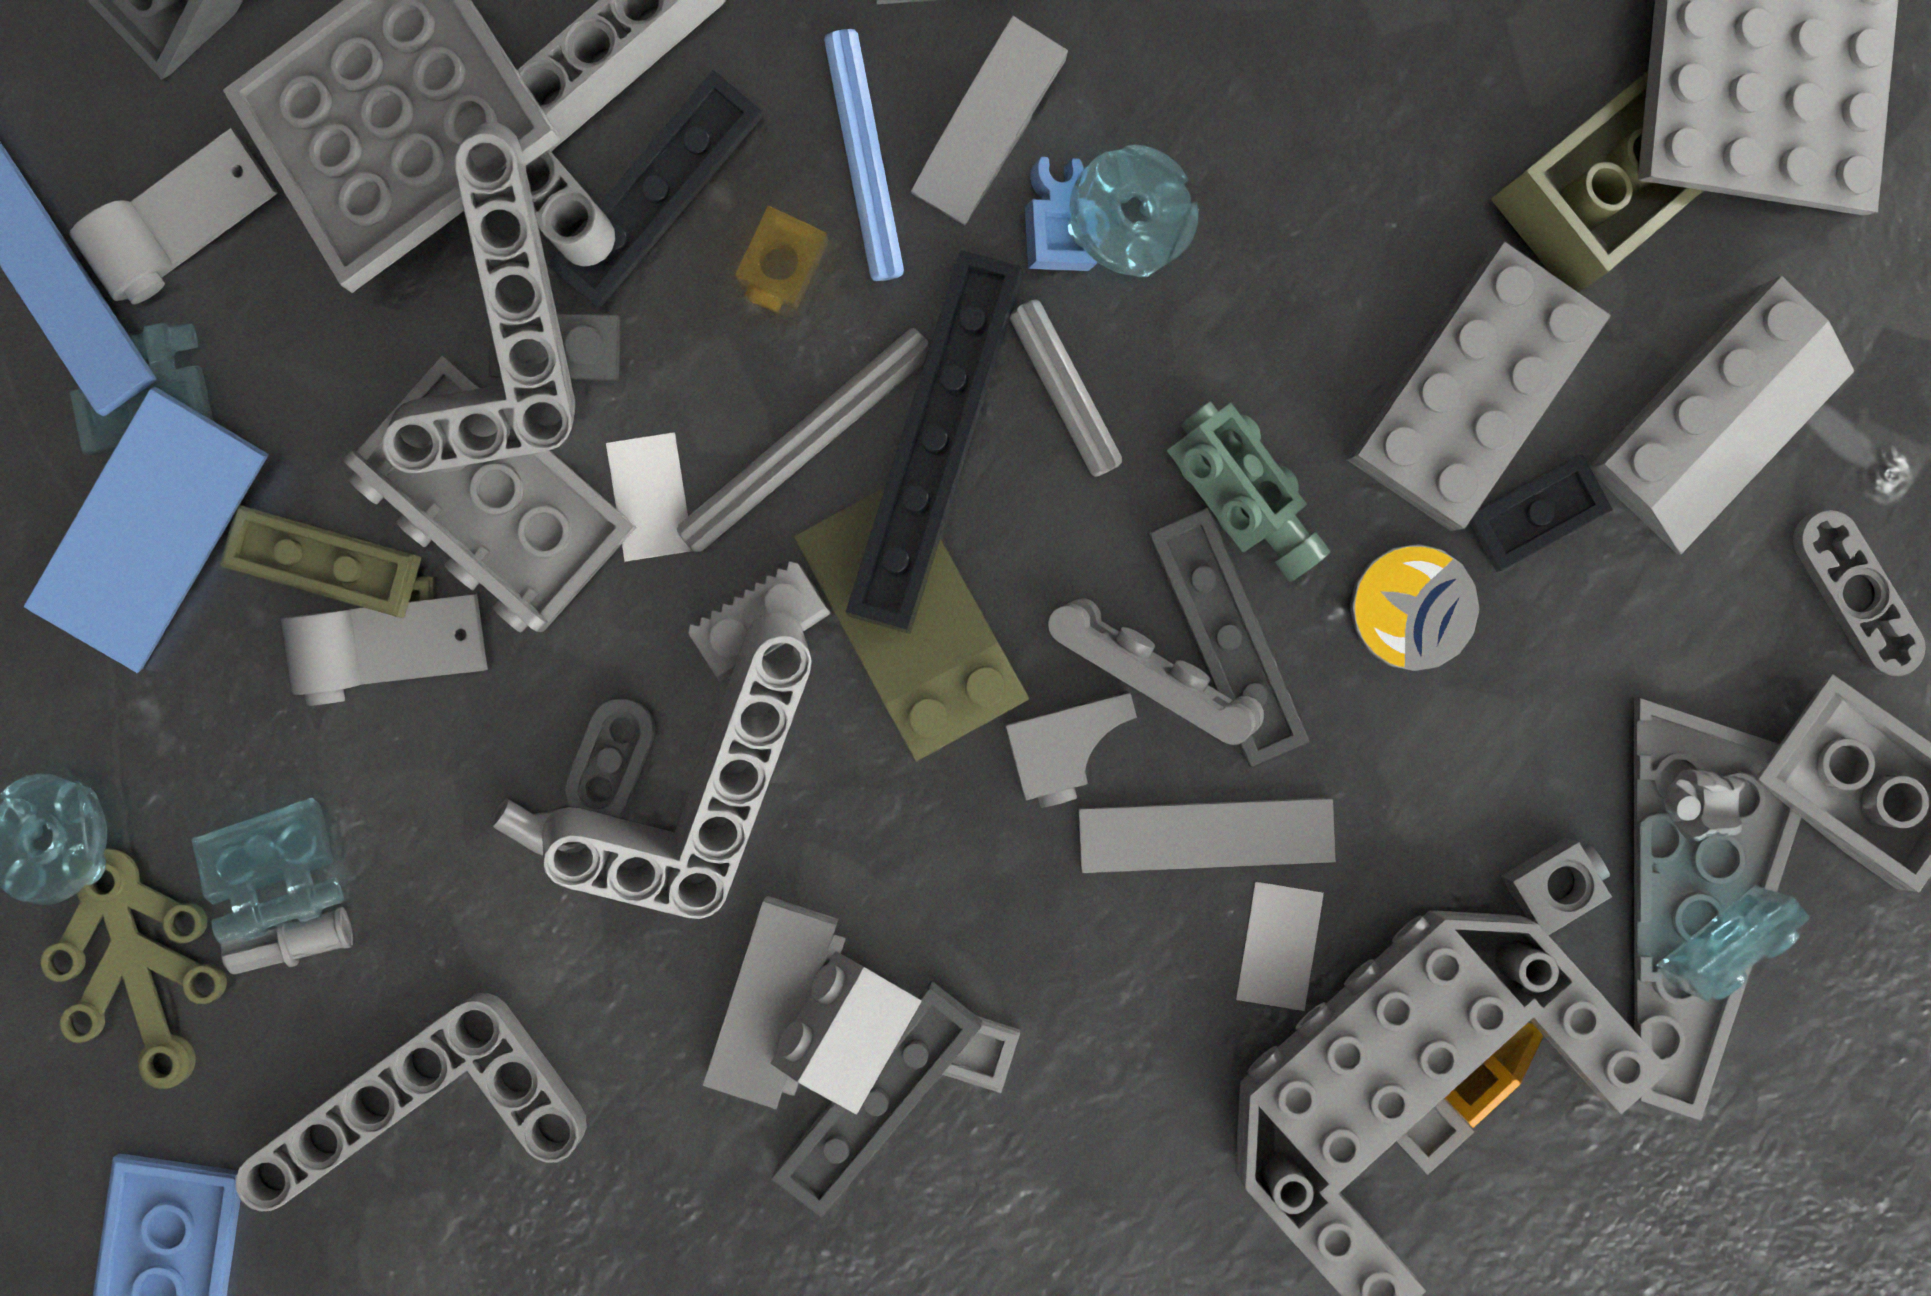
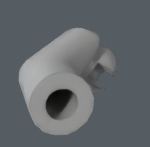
M507 798L501 802L494 812L490 825L533 852L543 855V825L550 815L560 809L532 814ZM567 842L561 845L558 850L572 849L582 843Z

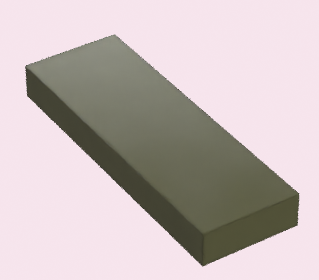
M239 505L234 513L220 566L391 616L404 618L422 557Z

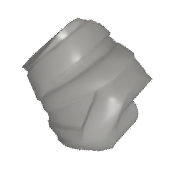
M1682 770L1669 786L1664 801L1665 808L1677 829L1688 840L1701 841L1705 837H1713L1714 834L1722 837L1738 835L1742 832V820L1738 813L1739 792L1745 788V779L1738 778L1737 776L1719 777L1716 773L1703 770Z

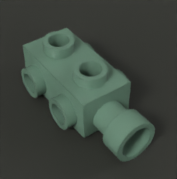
M1209 402L1180 424L1187 436L1169 448L1167 452L1179 466L1185 479L1194 486L1217 517L1223 530L1232 537L1243 553L1265 539L1278 556L1274 561L1289 582L1300 577L1330 554L1331 551L1317 532L1309 534L1295 515L1307 505L1298 493V480L1290 469L1277 465L1260 442V429L1252 418L1239 414L1232 403H1229L1218 412L1212 402ZM1233 431L1240 435L1243 443L1235 438ZM1271 482L1278 486L1281 494L1273 489Z

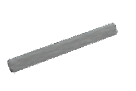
M915 328L906 331L683 520L676 529L681 539L694 552H702L925 363L930 348L928 340Z

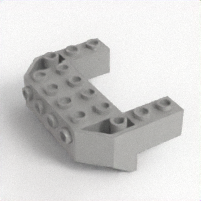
M1429 910L1424 916L1419 915L1398 931L1392 939L1393 944L1375 960L1370 959L1359 966L1346 979L1345 987L1327 1004L1323 1002L1308 1012L1297 1024V1031L1279 1047L1274 1046L1264 1052L1249 1067L1248 1075L1240 1081L1235 1172L1246 1191L1341 1296H1422L1426 1292L1408 1267L1340 1192L1529 1021L1532 1022L1596 1095L1621 1115L1670 1071L1539 924L1521 915Z

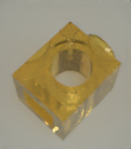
M768 205L735 275L740 284L748 287L744 297L775 313H779L782 304L797 310L829 243L827 233ZM780 248L792 251L798 258V265L790 277L784 280H773L763 273L762 264L768 253Z

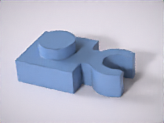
M1041 157L1032 166L1030 181L1034 191L1042 200L1032 199L1025 206L1028 269L1089 271L1097 264L1093 202H1079L1075 199V191L1080 187L1084 178L1082 162L1080 159L1072 158L1064 166L1065 182H1058L1050 175L1049 158Z

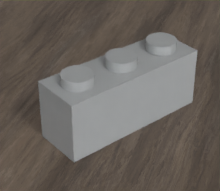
M766 895L758 914L703 1086L777 1109L782 1092L792 1096L795 1095L798 1082L770 1063L778 1051V1042L783 1031L796 1020L810 996L811 985L816 974L829 963L835 951L839 953L842 951L846 938L834 934L838 918Z

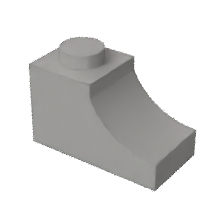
M1130 692L1117 693L1004 724L1025 800L1038 797L1040 808L1077 798L1075 787L1088 784L1085 768L1094 747L1113 728L1128 720L1137 718Z

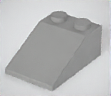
M1829 674L1755 780L1843 852L1894 888L1919 893L1931 877V742L1838 677Z

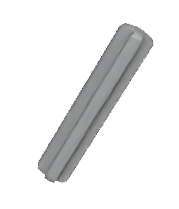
M1034 299L1016 307L1010 314V321L1088 470L1093 476L1097 477L1115 469L1122 463V456L1041 302Z

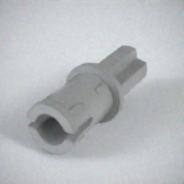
M343 907L336 908L335 911L291 922L285 916L278 918L275 926L226 937L221 941V957L224 967L231 974H238L285 962L289 967L298 965L299 958L339 948L346 949L352 947V927L348 914Z

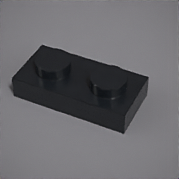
M1580 454L1478 509L1469 523L1496 572H1499L1613 509L1583 454Z

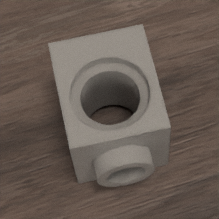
M1566 837L1500 876L1524 917L1539 924L1548 935L1612 897L1603 880L1610 877V873L1598 852L1590 844L1582 847L1580 842ZM1568 866L1574 875L1573 889L1566 897L1554 900L1548 891L1549 877L1556 869Z

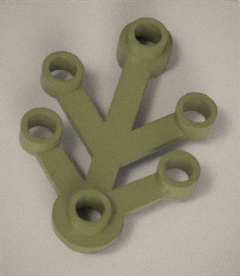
M111 848L93 851L86 855L76 867L73 883L80 903L60 942L49 946L43 952L40 961L41 969L46 977L56 982L67 981L78 976L83 971L86 963L83 950L103 917L111 942L79 1003L67 1008L63 1012L60 1019V1029L68 1040L75 1043H83L98 1036L105 1025L104 1012L123 978L145 1046L138 1058L139 1073L150 1086L158 1089H169L185 1081L191 1075L195 1067L196 1058L195 1052L187 1040L170 1034L150 969L183 986L186 997L196 1004H208L218 999L226 989L227 980L223 970L217 965L210 963L200 965L139 933L131 909L162 922L166 935L177 943H188L202 936L207 928V916L204 910L194 903L181 904L140 883L139 870L135 862L124 852ZM101 869L109 871L114 877V887L109 893L102 892L96 885V875ZM181 911L190 913L195 920V929L191 934L182 933L176 926V917ZM58 950L68 952L72 958V968L67 973L58 970L54 964V957ZM204 972L213 978L215 987L211 995L202 994L197 990L195 978L198 973ZM77 1011H83L90 1016L92 1027L89 1033L79 1032L75 1028L73 1018ZM157 1053H164L171 1058L173 1068L169 1075L160 1074L154 1068L153 1059Z

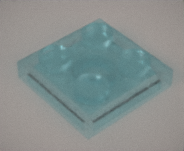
M1754 886L1656 966L1672 986L1706 1002L1712 997L1720 1000L1735 992L1745 983L1748 978L1745 971L1764 955L1767 958H1773L1791 947L1799 938V933L1796 930L1808 921L1810 917L1794 897Z

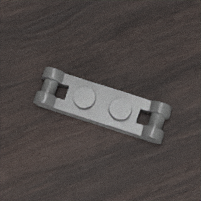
M1078 598L1054 610L1050 615L1048 621L1049 631L1057 642L1222 742L1230 745L1240 744L1247 740L1262 725L1264 710L1256 699L1249 696H1240L1232 700L1208 685L1210 681L1209 676L1199 668L1181 660H1177L1175 664H1172L1153 652L1155 644L1144 635L1126 627H1122L1119 632L1101 621V612L1093 601L1086 598Z

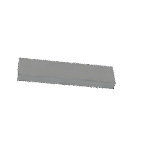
M1332 798L1078 808L1081 873L1336 862Z

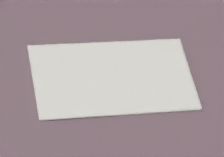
M675 432L606 443L616 509L637 527L622 543L625 562L693 551L681 539L676 530L678 525L688 517Z
M1255 882L1236 1000L1305 1011L1324 893Z

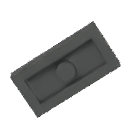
M557 314L571 380L619 381L620 317L618 315ZM489 326L488 376L491 378H502L492 331ZM523 339L513 346L516 355L528 364H538L548 358L546 348L536 340Z

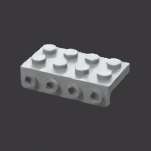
M441 356L358 451L351 450L343 458V461L354 471L347 480L373 503L378 504L384 497L401 512L402 515L396 521L397 525L417 543L426 547L432 540L445 551L450 558L444 566L463 584L474 590L481 583L499 599L492 608L514 629L522 633L529 626L536 632H544L637 527L550 450L423 473H406L396 469L387 460L383 451V437L394 412L402 404L415 399L479 389L454 364ZM473 413L463 419L466 428L474 435L487 437L497 431L494 421L484 414ZM406 425L400 428V434L408 445L423 448L433 443L430 433L421 426Z

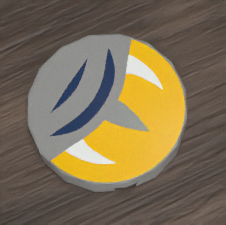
M1420 544L1392 548L1371 560L1355 581L1350 601L1352 622H1354L1355 631L1366 651L1387 666L1409 671L1440 667L1459 655L1474 634L1480 610L1476 585L1463 564L1442 549Z

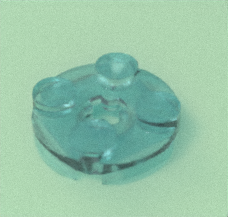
M1126 145L1122 150H1112L1097 156L1076 179L1070 196L1071 218L1068 223L1069 234L1077 245L1084 247L1086 252L1105 268L1120 274L1133 275L1139 278L1148 277L1174 261L1190 245L1198 224L1197 202L1195 200L1191 204L1190 193L1184 185L1189 180L1182 168L1173 159L1163 152L1148 146ZM1132 197L1138 198L1142 202L1140 212L1147 217L1146 223L1143 221H1137L1136 223L1129 221L1121 210V203H1127Z
M52 774L29 775L5 788L0 794V798L5 799L0 804V887L10 897L36 905L55 904L74 896L84 885H91L101 878L106 868L104 852L107 843V824L97 794L92 789ZM47 824L48 829L53 832L49 848L45 852L34 849L33 840L42 836V826Z

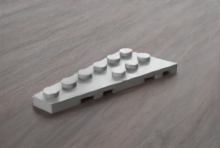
M1634 697V1031L1670 1070L1639 1100L1697 1120H1702L1801 817L1755 780L1780 744ZM1687 769L1716 773L1719 777L1737 776L1738 778H1744L1745 788L1739 792L1738 808L1739 817L1742 820V832L1728 837L1714 834L1713 837H1705L1701 841L1686 839L1677 829L1665 808L1664 801L1669 786L1682 770Z

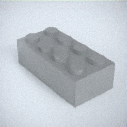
M1506 242L1502 243L1488 253L1347 460L1449 531L1465 529L1611 315Z

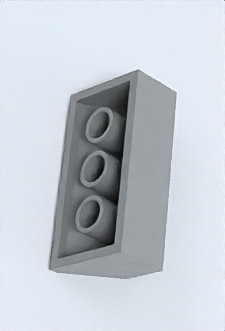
M1783 276L1778 277L1756 288L1589 467L1602 484L1677 555H1681L1854 372V369L1829 320Z

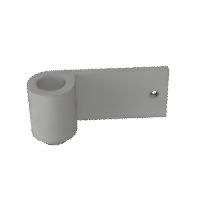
M230 128L131 202L123 200L114 201L95 209L77 222L70 230L69 235L112 299L119 301L128 298L131 304H138L149 299L164 287L165 283L162 277L271 199L278 192L237 131Z
M477 594L411 601L408 603L404 618L391 616L364 607L281 618L291 695L305 694L306 706L345 701L344 689L363 684L487 670Z

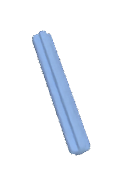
M855 29L836 30L826 34L824 42L869 273L873 281L891 280L902 276L904 268L859 37Z

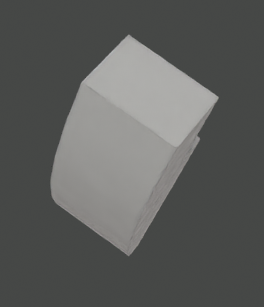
M1012 16L943 132L913 186L911 194L965 227L1029 124L1033 112L1066 61L1068 50Z

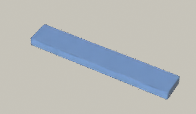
M0 142V267L95 412L105 417L156 382L157 378Z

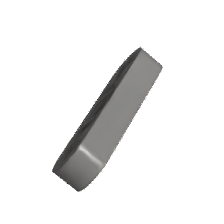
M1832 510L1815 512L1804 517L1794 531L1793 546L1795 552L1862 663L1873 673L1883 676H1903L1913 672L1921 664L1925 655L1924 637L1854 521L1846 514ZM1818 525L1823 529H1837L1839 537L1832 542L1835 552L1840 560L1855 557L1857 560L1856 565L1843 567L1830 577L1827 570L1840 565L1829 550H1815L1813 542L1817 541L1820 537L1817 529ZM1856 575L1866 577L1872 583L1875 592L1872 604L1862 612L1850 609L1843 597L1845 584ZM1888 611L1890 617L1878 622L1889 637L1901 636L1905 644L1897 649L1900 660L1881 658L1879 651L1886 646V642L1879 629L1866 628L1863 631L1860 624L1876 620Z

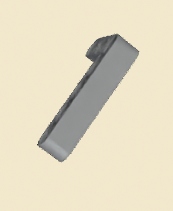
M598 0L517 70L562 139L526 165L525 168L530 189L536 179L549 175L547 183L542 188L531 192L538 228L563 256L573 264L590 266L604 260L612 251L615 242V231L610 220L553 155L552 151L721 7L726 0ZM658 7L653 16L646 20L638 21L644 11L649 8ZM609 48L608 53L603 59L590 63L595 53ZM560 90L559 95L554 101L541 105L547 94ZM582 219H588L587 225L581 233L576 236L567 237L569 229L574 223Z
M482 123L473 127L466 134L455 156V170L503 384L415 399L402 404L394 412L385 432L383 451L387 460L396 469L406 473H423L549 451L565 442L572 429L575 415V397L523 154L516 135L508 127L498 123ZM480 143H491L498 146L505 155L506 167L496 173H487L480 170L472 160L471 148ZM496 209L507 210L517 217L521 225V231L509 238L499 237L488 229L485 215ZM508 275L523 276L532 283L535 294L528 300L514 301L502 292L500 280ZM523 339L536 340L546 348L548 358L538 364H528L516 355L513 346ZM547 402L559 410L562 419L551 426H543L535 423L530 418L527 409L535 403ZM473 413L484 414L494 421L497 431L487 437L474 435L466 428L463 419ZM406 425L421 426L430 433L433 443L423 448L408 445L400 434V428Z
M770 612L761 615L753 621L748 629L675 833L581 808L567 807L557 810L548 817L542 830L544 867L547 875L554 883L566 888L686 918L702 919L720 910L727 898L810 674L812 663L802 626L794 617L782 612ZM788 643L794 646L791 653L780 659H769L763 656L765 651L774 644ZM767 702L772 705L768 712L757 717L743 714L744 709L752 703ZM734 760H746L751 763L748 768L738 773H727L722 770L726 764ZM725 817L729 819L726 825L717 829H707L702 826L710 818ZM571 841L586 845L584 849L575 853H565L558 850L561 845ZM633 857L648 860L642 867L635 869L625 868L620 865L625 860ZM694 873H703L709 876L703 882L697 884H687L682 881L688 875Z
M477 993L466 998L248 1158L238 1170L236 1191L242 1202L249 1208L260 1212L272 1211L283 1206L466 1071L477 1083L524 1149L536 1160L553 1163L567 1158L583 1138L587 1127L586 1115L582 1106L507 1004L498 996L489 993ZM479 1010L490 1017L494 1030L491 1039L479 1041L472 1038L466 1032L464 1017L467 1011ZM426 1048L438 1055L441 1061L439 1077L427 1078L421 1076L416 1071L413 1065V1054L416 1049ZM508 1062L523 1064L531 1074L532 1085L530 1089L523 1092L509 1089L502 1079L501 1070L503 1064ZM364 1087H377L387 1095L389 1111L386 1115L377 1116L365 1109L361 1096ZM546 1114L561 1116L570 1128L569 1139L559 1143L547 1140L539 1129L540 1117ZM321 1124L329 1127L334 1132L337 1138V1148L334 1153L319 1151L313 1145L310 1138L312 1125ZM269 1162L282 1170L285 1176L283 1190H272L262 1183L259 1177L261 1163Z

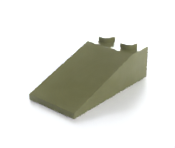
M1648 71L1491 198L1492 202L1548 271L1578 293L1613 269L1704 191L1638 180Z
M883 487L794 536L890 716L917 762L1029 700V697L941 539L911 634L848 616L846 609L885 489Z

